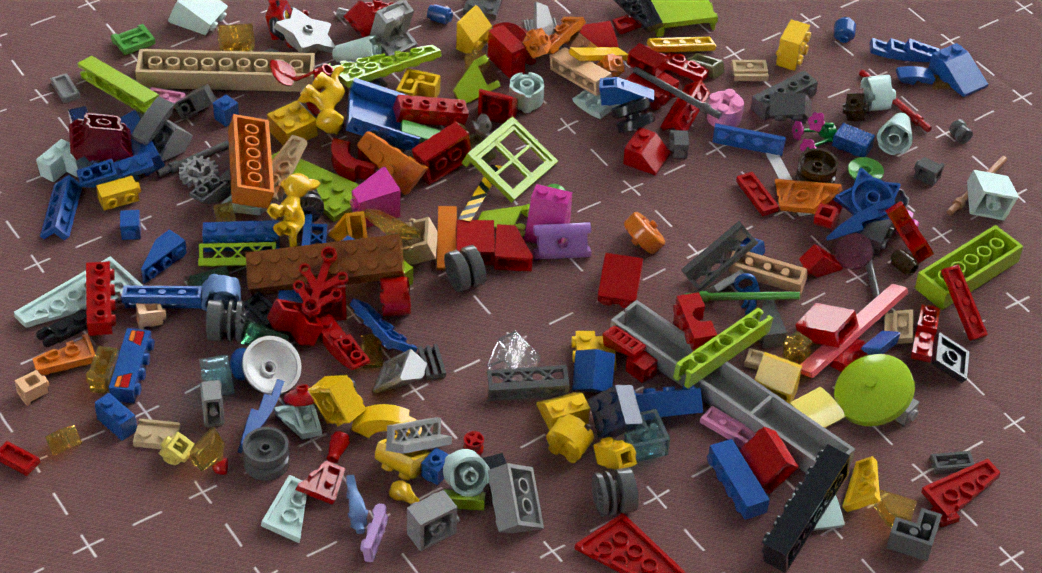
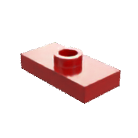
M6 441L0 447V462L25 476H28L41 463L39 457L9 441Z

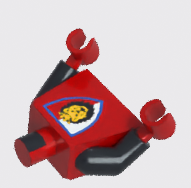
M268 0L269 7L265 17L271 39L286 41L284 34L276 30L274 25L277 21L290 19L294 7L290 6L287 0ZM307 10L301 11L306 16L309 15ZM286 41V45H287L289 48H293V47Z

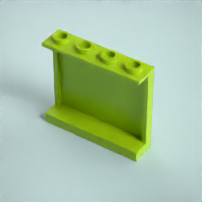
M651 0L664 26L654 30L657 37L664 36V28L709 23L712 30H715L718 15L714 12L713 5L709 0Z

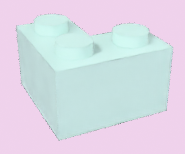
M60 139L36 159L40 176L52 182H55L66 172L78 177L76 170L92 165L91 161L89 162L85 156L76 160L70 153V143L63 139Z

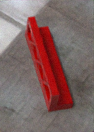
M702 80L685 85L682 92L702 103L706 101L710 94ZM678 97L661 124V129L664 131L674 127L675 130L688 131L699 113V108Z

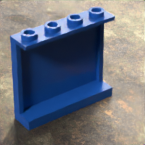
M354 78L348 90L346 131L362 136L370 131L388 142L389 145L405 150H412L420 141V137L400 131L401 122L396 121L393 107L397 94H406Z

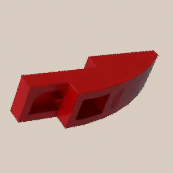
M921 305L911 359L930 363L940 308L932 305Z
M331 314L318 318L323 325L320 333L323 345L342 365L348 369L355 370L370 363V359L350 334L346 335Z

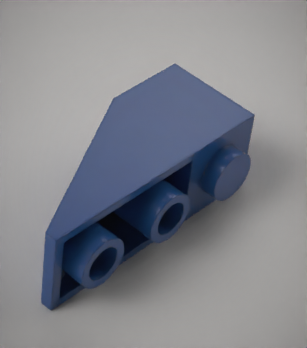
M619 77L600 78L601 105L623 104L642 97H648L649 102H654L653 89Z
M170 229L155 239L141 268L144 284L187 254L186 241Z

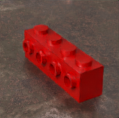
M397 94L393 107L397 122H402L404 119L417 124L450 126L457 122L461 127H465L469 116L465 100Z
M110 261L86 263L88 336L113 334L112 326H116V315L112 314V311H116L115 299H112V296H115V284H111V281H115V271L110 269Z

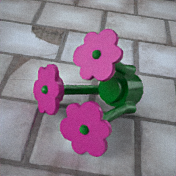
M814 112L808 118L809 128H804L801 121H795L792 132L794 139L797 141L801 140L804 132H818L819 136L824 139L817 143H814L812 139H803V143L800 145V149L803 152L833 141L832 138H834L837 128L834 123H828L823 120V113Z

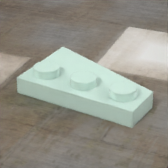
M289 475L263 518L261 526L300 543L307 495L295 490L298 483L302 480Z

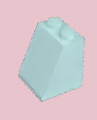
M177 0L168 22L206 35L210 30L212 32L215 30L218 21L222 22L227 15L225 11L228 6L220 0Z
M973 170L967 180L970 214L1005 221L1018 199V194L1009 177Z

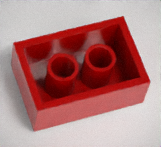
M454 122L412 149L413 158L416 162L428 167L421 177L428 185L433 184L463 165L462 161L472 150L469 133L457 122Z

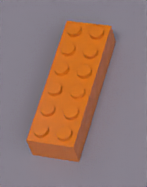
M233 114L228 129L232 203L268 209L274 195L269 120Z

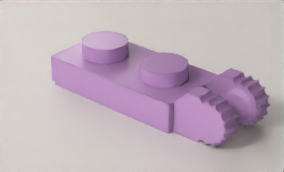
M382 503L375 505L372 511L373 521L368 524L366 539H363L361 542L360 550L363 552L364 560L367 562L374 561L387 525V508Z

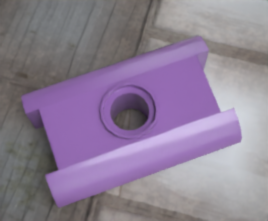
M590 222L533 225L534 235L537 236V249H533L534 260L591 257V249L587 246V233H591ZM566 238L565 243L558 244L559 239Z

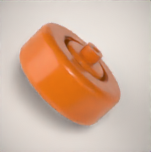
M634 212L624 221V227L633 238L631 241L635 246L639 244L648 253L655 254L665 245V239L656 228L658 225L654 220L650 222L641 213Z

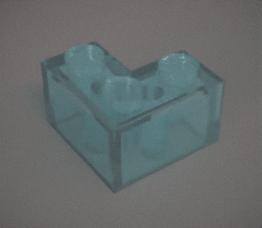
M657 409L640 412L643 424L635 427V430L625 432L624 442L632 444L636 451V462L668 455L670 437Z

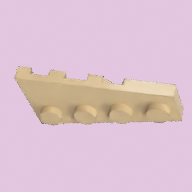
M292 135L272 160L273 201L279 202L277 193L281 182L293 174L308 144L304 138Z

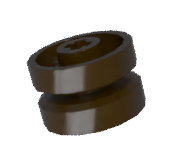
M811 148L805 150L800 154L795 179L797 181L834 184L839 165L838 159L833 153L824 149Z

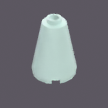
M370 35L336 45L332 51L333 59L337 63L345 60L347 62H356L358 58L382 54L381 43L376 40L379 37L377 35Z
M897 113L879 129L877 134L878 145L885 153L890 155L904 154L910 149L913 137L908 115Z

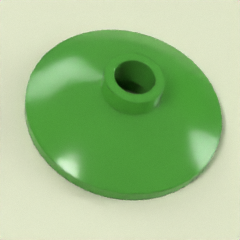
M856 158L848 165V173L853 179H856L860 168H863L874 178L882 179L884 175L883 166L871 158Z

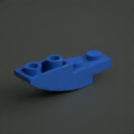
M148 151L117 162H113L112 159L76 170L81 187L91 188L128 176H133L134 180H138V175L153 171L155 167L151 154Z

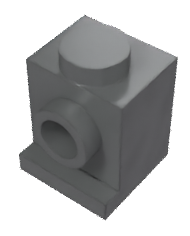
M670 130L669 150L673 151V158H687L689 149L688 131Z
M923 157L914 166V178L933 187L941 178L945 164L942 162L938 164Z

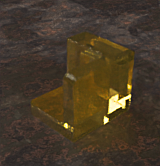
M74 425L61 428L45 436L53 456L82 444Z

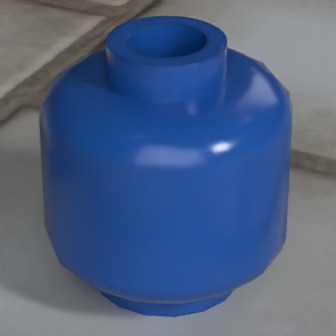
M849 17L838 19L834 24V37L842 43L854 39L856 23Z

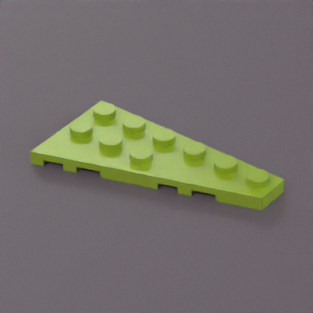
M434 45L412 48L410 52L395 51L394 55L385 56L384 53L358 58L356 62L340 61V65L332 66V68L335 69L341 65L344 67V71L339 74L338 78L342 84L350 88L354 78L372 82L376 78L387 77L391 73L402 72L406 68L417 67L421 63L431 62L442 56L440 49Z
M278 152L275 153V154H273V155H271V156H272V160L275 158V156L278 154ZM300 158L293 174L301 173L310 179H316L320 182L317 191L324 203L323 213L333 222L341 219L345 213H351L350 199H352V190L358 187L359 184Z

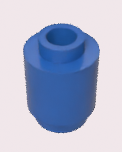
M434 4L429 6L427 18H430L431 21L448 24L453 18V12H451V8Z

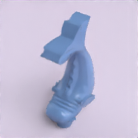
M347 475L346 495L347 499H349V513L347 515L350 518V527L356 530L357 534H363L365 532L364 527L367 525L368 510H366L363 498L357 489L355 476Z

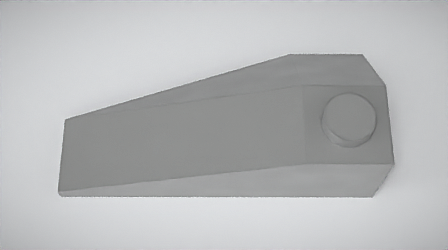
M136 111L137 114L139 115L140 119H141L142 116H143V114H141L140 112ZM167 119L163 129L152 141L162 160L165 161L185 152L193 135Z

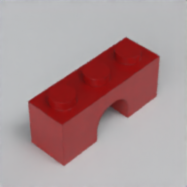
M699 292L679 295L676 297V304L673 305L674 314L679 318L680 329L684 330L686 343L690 344L692 352L717 336L711 320L698 321L703 320L705 305Z

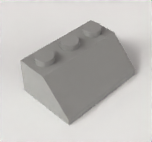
M506 463L488 470L498 532L518 533L543 529L544 525L533 467Z

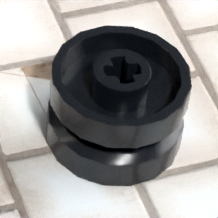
M648 97L638 98L611 109L613 118L625 117L616 123L619 133L633 131L655 121L653 112L645 111L641 113V111L650 107Z

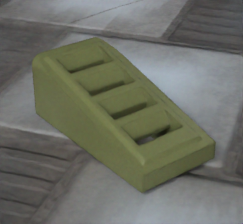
M699 53L687 59V61L693 60L710 70L708 75L710 78L715 79L724 73V62L722 60Z

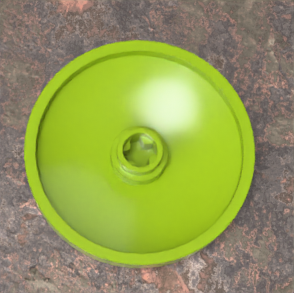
M873 354L855 360L842 371L835 384L834 397L835 401L844 411L845 418L852 423L861 426H879L895 420L906 411L914 396L915 383L909 368L900 359L886 354Z

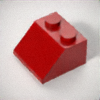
M479 89L478 118L481 114H487L490 121L504 124L512 116L516 117L518 113L517 98Z
M640 127L624 149L623 164L656 176L671 152L655 132Z

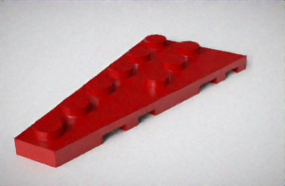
M624 513L577 542L574 548L619 573H686Z

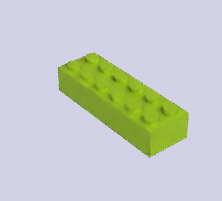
M995 225L918 272L915 289L943 310L953 304V300L941 274L942 269L959 264L969 290L972 292L1018 263L1023 245Z

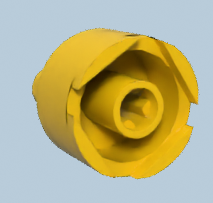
M566 414L564 417L561 415L546 435L549 444L548 449L551 453L555 455L560 453L569 462L576 463L593 442L594 434L591 429L587 431L584 427L586 423L570 414Z

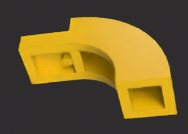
M388 404L372 405L365 407L366 410L353 420L351 430L370 438L377 432L387 431V425L416 421V419L409 416L410 410L400 406ZM422 427L418 431L419 435L421 434ZM408 429L407 433L405 434L407 437L411 432L410 429Z

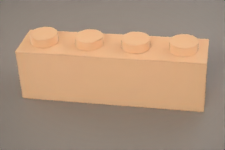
M566 47L560 49L555 54L549 55L550 70L595 96L600 95V78L612 77L610 72L591 61H578L568 53L569 49Z
M747 252L729 268L730 274L742 269L744 273L754 275L757 282L790 292H800V295L807 280L806 268L752 252Z

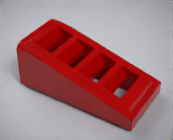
M615 325L602 335L604 347L633 358L647 348L646 344Z

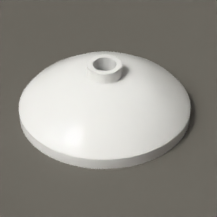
M264 336L256 339L247 347L242 358V369L249 384L265 394H272L277 379L285 381L280 393L282 394L289 391L297 383L301 374V360L296 349L288 341L276 336ZM265 367H269L271 372L266 371Z

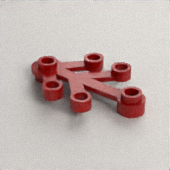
M327 246L321 251L323 263L317 280L312 274L308 263H302L299 266L300 274L306 278L313 290L311 297L305 290V284L302 280H296L293 283L294 291L303 300L302 311L308 317L317 316L321 312L322 306L332 301L340 302L343 299L340 289H333L329 295L320 298L322 292L338 284L345 285L349 281L346 272H339L335 277L325 281L331 264L337 260V252L331 246ZM303 268H308L306 272L302 271ZM342 276L346 277L344 280H339ZM302 285V288L297 289L296 286ZM336 293L340 294L339 297H333ZM314 306L315 309L309 310V307Z

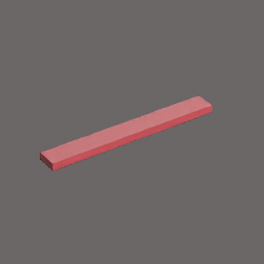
M891 284L856 315L859 326L839 348L825 345L820 346L800 364L802 365L801 374L814 378L908 294V289Z

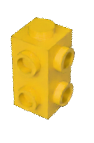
M133 176L96 185L98 200L104 211L140 201L139 193H141L139 182H135Z
M606 437L601 439V442L593 445L598 465L615 470L632 467L637 464L636 451L633 445L625 443L623 440L618 441L612 437Z

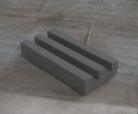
M434 344V347L426 345L424 349L422 346L418 347L419 356L426 363L424 354H428L433 374L430 375L428 365H426L424 371L426 380L445 378L446 370L438 344ZM432 353H435L440 373L437 371Z
M970 451L931 454L929 458L935 474L956 473L975 464Z

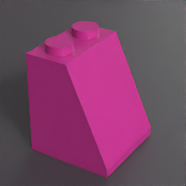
M386 167L378 170L352 190V199H350L352 212L364 211L366 228L400 217V189Z
M536 184L531 196L524 241L537 244V236L534 235L533 225L570 223L572 192ZM564 238L559 239L558 244H562Z

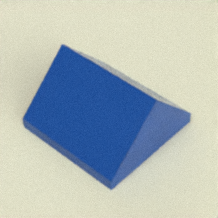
M598 349L577 350L575 352L572 390L601 393L612 387L615 354Z

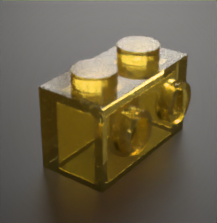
M252 23L218 25L219 51L247 52L254 50L255 37Z
M98 346L97 352L92 359L91 368L86 376V383H89L90 392L109 393V385L119 356L118 348Z

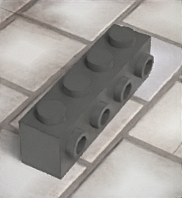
M802 71L752 96L751 110L765 121L771 118L770 94L806 93L811 98L816 95L818 81L806 71Z

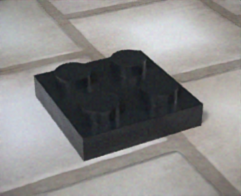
M939 332L934 336L931 364L960 383H963L967 380L969 351Z

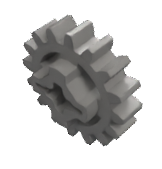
M193 156V160L187 158V163L182 162V167H179L180 180H182L183 185L188 183L189 188L192 186L198 187L213 175L219 177V166L216 165L215 160L210 161V157L203 159V156H200V158Z

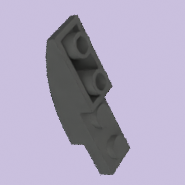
M230 169L219 177L211 176L192 190L189 196L203 204L217 203L227 199L231 195Z

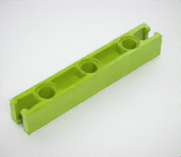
M93 56L77 63L79 68L85 70L80 72L82 79L143 115L159 96V94Z
M760 308L755 309L677 362L673 378L679 381L682 378L681 376L686 374L684 386L690 388L768 334L773 317L768 315L765 320L760 322L761 315L764 312Z

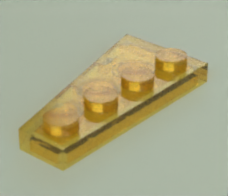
M365 209V217L385 234H399L400 238L405 240L420 237V230L381 210Z

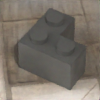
M806 93L770 94V116L775 121H786V118H791L794 122L801 121L802 124H806L808 118L811 117L812 100Z
M921 508L917 523L895 517L886 548L928 561L942 514Z

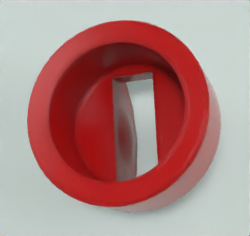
M228 458L215 460L212 465L213 471L220 475H227Z

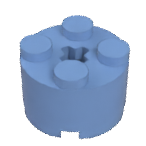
M209 275L202 285V309L207 312L209 300H222L224 309H228L229 301L233 300L236 309L238 300L241 301L239 280L226 275Z

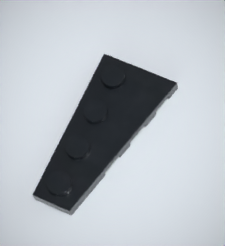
M613 0L645 31L651 32L664 27L651 0Z

